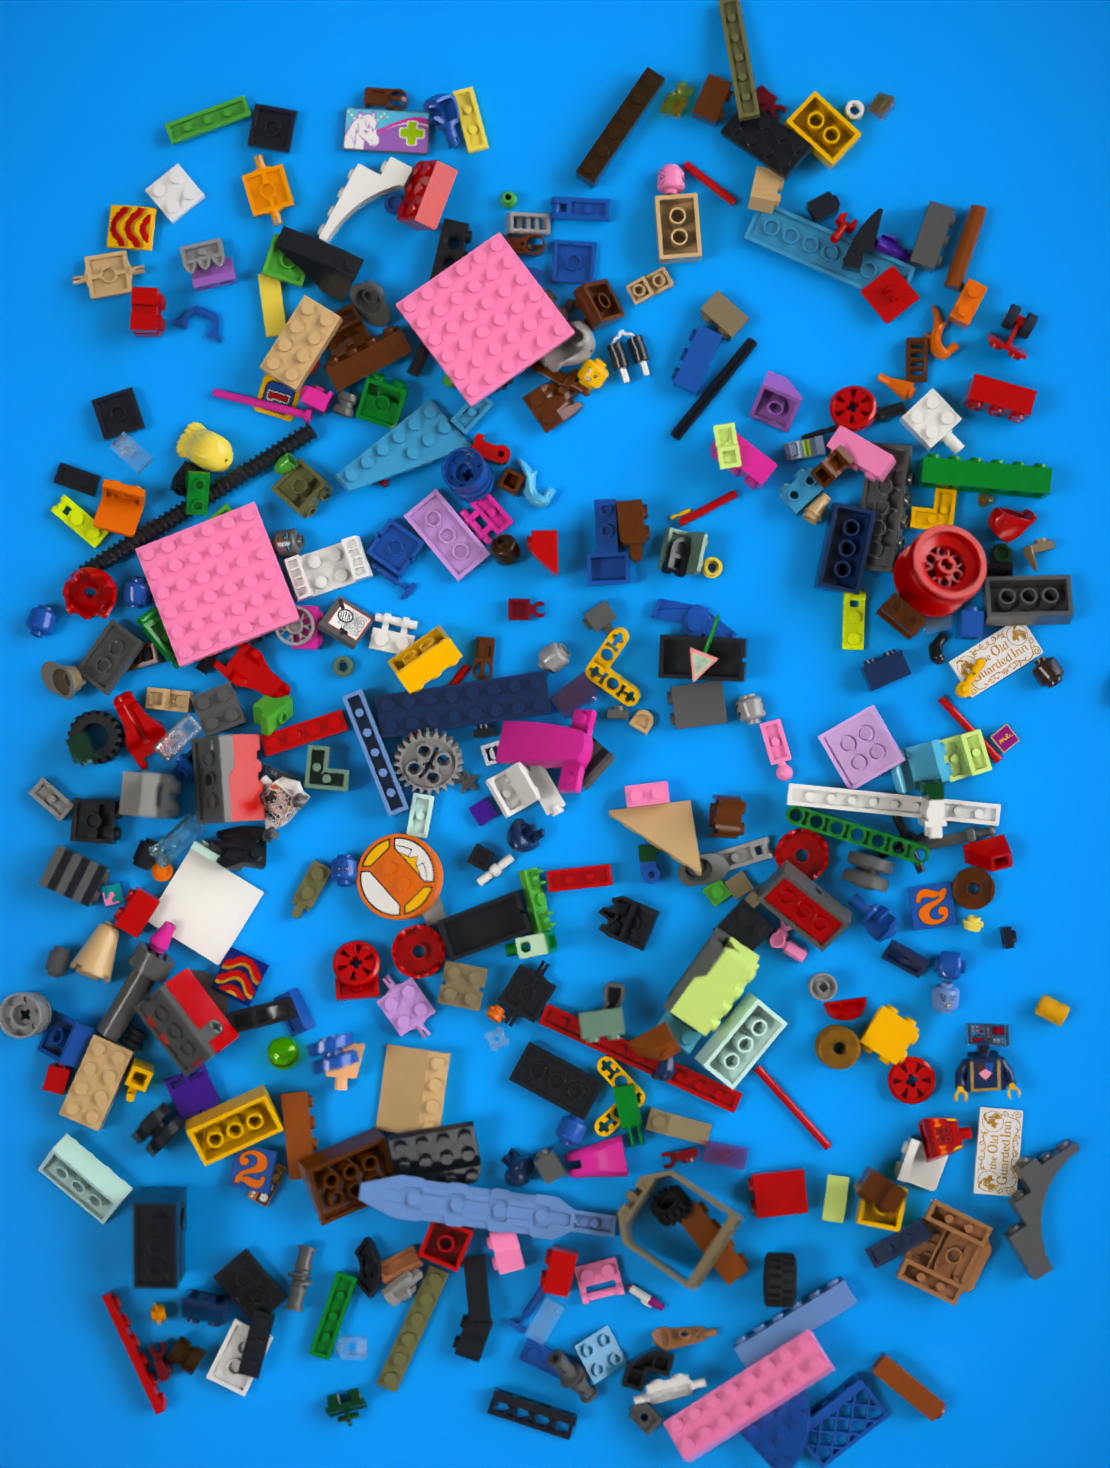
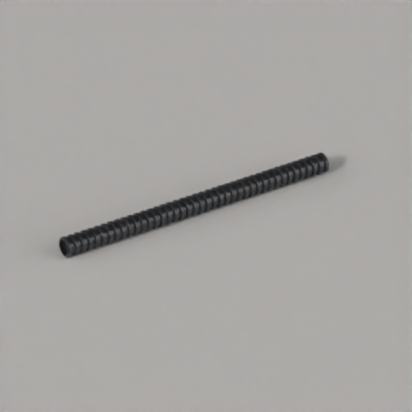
M305 423L304 427H299L300 430H294L292 435L289 433V437H283L281 442L278 440L276 445L272 444L271 448H265V452L261 451L260 455H254L255 458H249V462H243V465H238L236 470L233 468L232 472H227L225 477L221 476L220 480L216 479L215 483H210L208 507L211 502L213 504L216 503V499L220 500L221 496H227V492L231 493L233 492L232 489H238L239 485L243 486V482H249L251 477L254 479L256 474L260 475L261 471L265 472L267 467L271 468L272 464H276L277 460L286 453L294 454V450L297 449L299 451L300 447H305L307 442L310 444L312 439L316 440L317 435L311 425ZM182 500L181 504H176L174 509L171 507L169 512L165 511L164 515H158V519L154 518L152 519L153 522H147L146 526L142 525V529H136L133 537L125 536L124 540H118V544L114 543L113 547H107V551L102 550V554H96L95 558L91 557V561H85L84 565L80 564L79 569L94 567L107 571L109 566L113 567L114 563H120V559L125 560V556L129 557L131 556L130 553H136V548L148 544L149 541L153 542L154 538L158 539L160 534L164 535V532H169L170 528H176V524L180 525L182 524L181 521H187L189 516L192 518L193 515H186L185 513L186 501Z

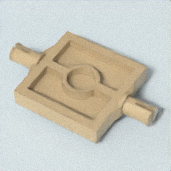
M123 250L84 257V275L72 276L73 285L86 283L91 300L131 294L133 275L145 274L144 264L131 267L127 251Z

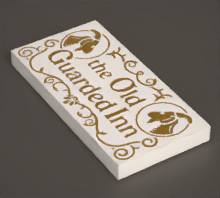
M1027 625L1005 626L948 663L959 681L964 682L975 665V661L978 658L985 660V667L982 668L971 685L972 693L969 696L973 698L1044 652Z
M979 1107L973 1193L1012 1196L1017 1191L1018 1177L1012 1167L1017 1164L1016 1161L1020 1158L1023 1110Z

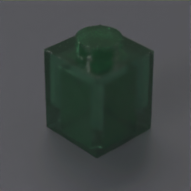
M88 732L65 739L74 764H81V767L94 763L93 759L98 756Z

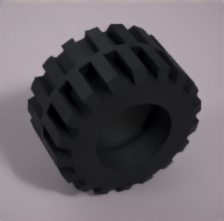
M91 710L90 712H83L81 716L75 718L76 721L74 723H71V730L68 731L67 735L69 736L68 744L71 745V751L76 754L78 759L90 764H105L108 761L114 760V757L120 754V749L124 746L123 739H125V734L122 732L124 730L122 725L119 724V721L113 715L103 711ZM93 725L103 726L108 733L107 743L100 750H92L85 743V733Z
M767 1252L763 1269V1300L765 1306L793 1308L797 1292L796 1257L794 1253Z

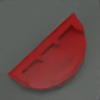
M866 997L823 1003L824 1010L833 1019L839 1021L853 1020L862 1015L866 1009Z

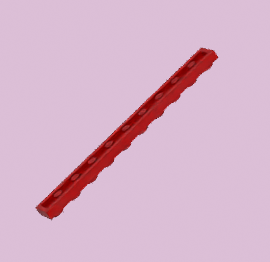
M548 1003L538 1022L650 1075L656 1071L658 1066V1060L637 1056L629 1046V1040L622 1037L621 1039L608 1040V1036L599 1037L598 1042L586 1043V1040L580 1037L578 1017ZM674 1062V1075L665 1082L732 1113L735 1112L743 1093L735 1089L732 1090L720 1082Z

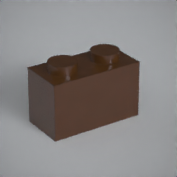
M708 74L691 117L715 127L716 122H721L726 111L723 110L725 102L729 103L734 93L731 90L732 83Z

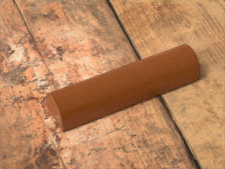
M979 205L970 206L944 283V287L956 292L961 291L986 216V207Z

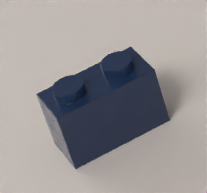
M895 649L883 653L884 658L876 661L874 657L863 662L865 666L861 667L860 670L870 692L912 674L901 650L896 652Z

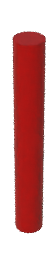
M686 161L682 168L731 206L736 203L737 199L689 161Z
M732 490L679 518L678 522L682 527L738 496L735 490Z

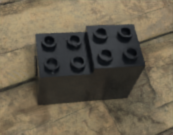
M144 1186L133 1203V1288L177 1289L186 1273L187 1187Z

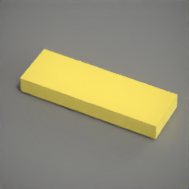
M473 87L452 92L458 104L459 121L468 154L489 149Z
M258 274L266 338L278 337L286 325L281 281Z

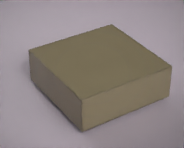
M740 871L724 882L735 900L754 889L743 871Z

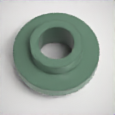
M340 656L335 659L333 671L337 676L348 677L352 674L354 663L349 657ZM341 663L347 664L348 667L345 671L340 670Z

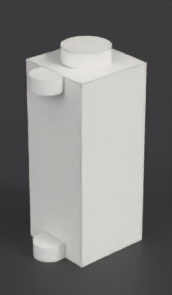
M541 766L527 767L529 777L539 788V802L547 816L552 814L554 817L563 812L564 809L562 807L566 804L547 770Z

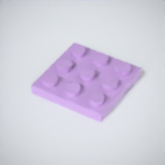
M874 704L817 736L848 789H856L906 760Z

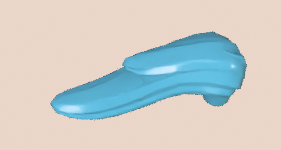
M517 458L525 476V487H520L521 491L532 505L545 508L549 505L556 490L549 486L544 495H542L536 486L537 470L532 471L524 460Z

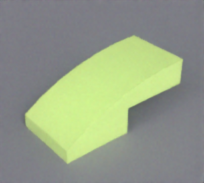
M735 422L713 425L720 470L742 466Z
M827 1175L822 1211L823 1221L844 1222L849 1177Z

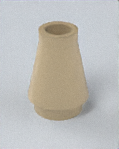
M820 492L803 509L802 517L813 525L821 522L831 498L827 494Z

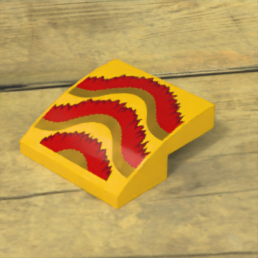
M111 205L107 247L110 249L152 251L156 209L140 206Z

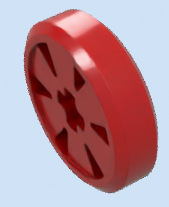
M847 386L838 390L833 395L829 411L831 419L837 427L844 426L850 431L856 432L867 428L874 421L877 406L874 396L866 388ZM851 405H855V412H851Z
M354 940L343 944L337 949L333 957L332 966L336 978L343 985L351 988H361L369 985L377 977L380 970V959L372 945L364 941ZM354 960L362 963V965H359V968H354V965L351 964H354Z
M907 1056L902 1063L898 1062L897 1065L893 1064L887 1076V1083L890 1092L896 1099L906 1104H917L925 1101L932 1094L935 1087V1074L932 1067L923 1059ZM912 1074L913 1077H917V1080L914 1081L913 1086H911L910 1083L906 1084V1080L909 1079L908 1075Z

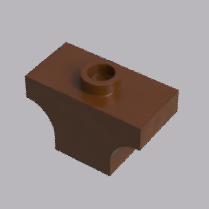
M839 445L810 474L825 489L855 460Z

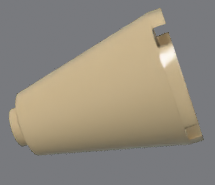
M105 921V924H99L71 962L70 968L77 967L75 972L96 981L100 977L104 979L103 983L109 984L120 933L116 929L117 926Z

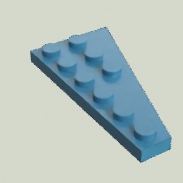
M429 399L337 473L335 478L348 493L373 485V483L390 479L400 473H406L434 463V461L446 457L451 451L458 448H472V445L433 401Z

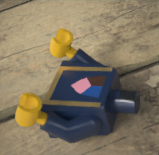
M978 1041L977 1051L968 1052L966 1058L955 1071V1088L957 1092L953 1095L955 1102L958 1101V1094L963 1095L964 1103L968 1099L967 1092L1006 1090V1086L1009 1087L1007 1096L1010 1100L1012 1099L1010 1095L1012 1090L1017 1091L1018 1098L1020 1097L1021 1091L1018 1087H1015L1016 1079L1013 1068L1004 1057L999 1056L997 1051H990L989 1041Z

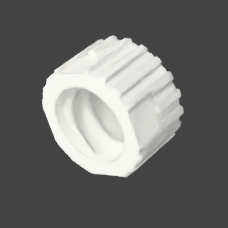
M857 100L848 102L845 108V116L853 121L859 120L862 117L864 105ZM852 106L859 109L857 115H853L850 112Z

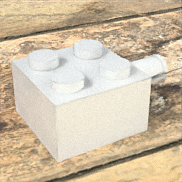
M933 388L899 420L927 451L939 441H943L955 455L965 446L952 433V429L962 418Z

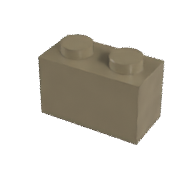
M718 290L701 307L699 312L702 314L700 317L708 325L712 323L717 328L716 332L722 334L723 339L728 338L729 340H732L749 320L740 309Z

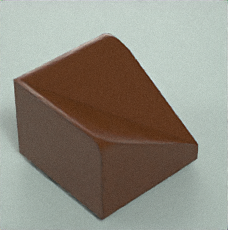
M506 467L497 484V488L516 497L525 476Z

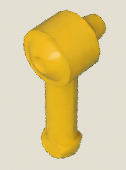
M978 658L964 682L956 685L955 694L959 698H966L972 693L971 685L986 665L984 659Z

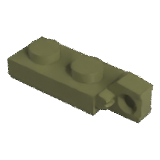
M313 860L293 897L292 903L296 906L291 913L292 916L299 919L304 909L308 912L310 911L330 876L331 868Z

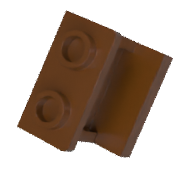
M895 592L887 598L876 612L880 618L907 640L915 636L927 622L924 616Z

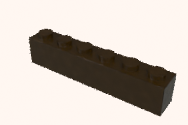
M649 67L645 69L576 170V178L592 189L595 187L664 86V77Z

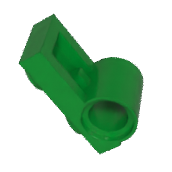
M187 471L186 515H208L210 472Z

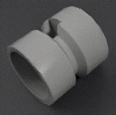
M815 973L810 977L807 984L810 995L819 1001H828L837 993V981L827 973Z

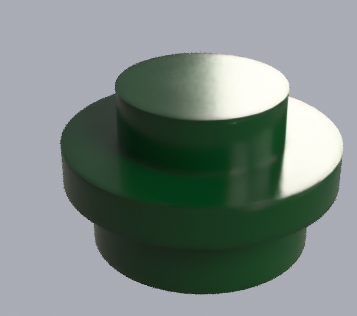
M997 544L991 550V559L995 563L1009 562L1012 558V550L1007 544Z

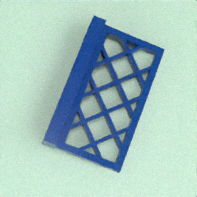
M855 1373L810 1409L809 1432H817L816 1443L807 1442L804 1447L818 1465L824 1468L890 1415L860 1376ZM864 1389L867 1393L866 1403L855 1402L856 1395ZM843 1405H851L850 1416L838 1415L839 1408ZM855 1406L866 1407L864 1417H853ZM870 1407L879 1408L882 1412L877 1418H868ZM826 1418L834 1419L833 1430L821 1429L822 1421ZM838 1419L849 1420L847 1431L836 1430ZM852 1422H864L863 1429L859 1432L851 1431ZM821 1433L832 1434L831 1444L820 1443ZM836 1434L847 1435L846 1442L843 1445H834ZM819 1448H829V1456L821 1461L818 1457Z

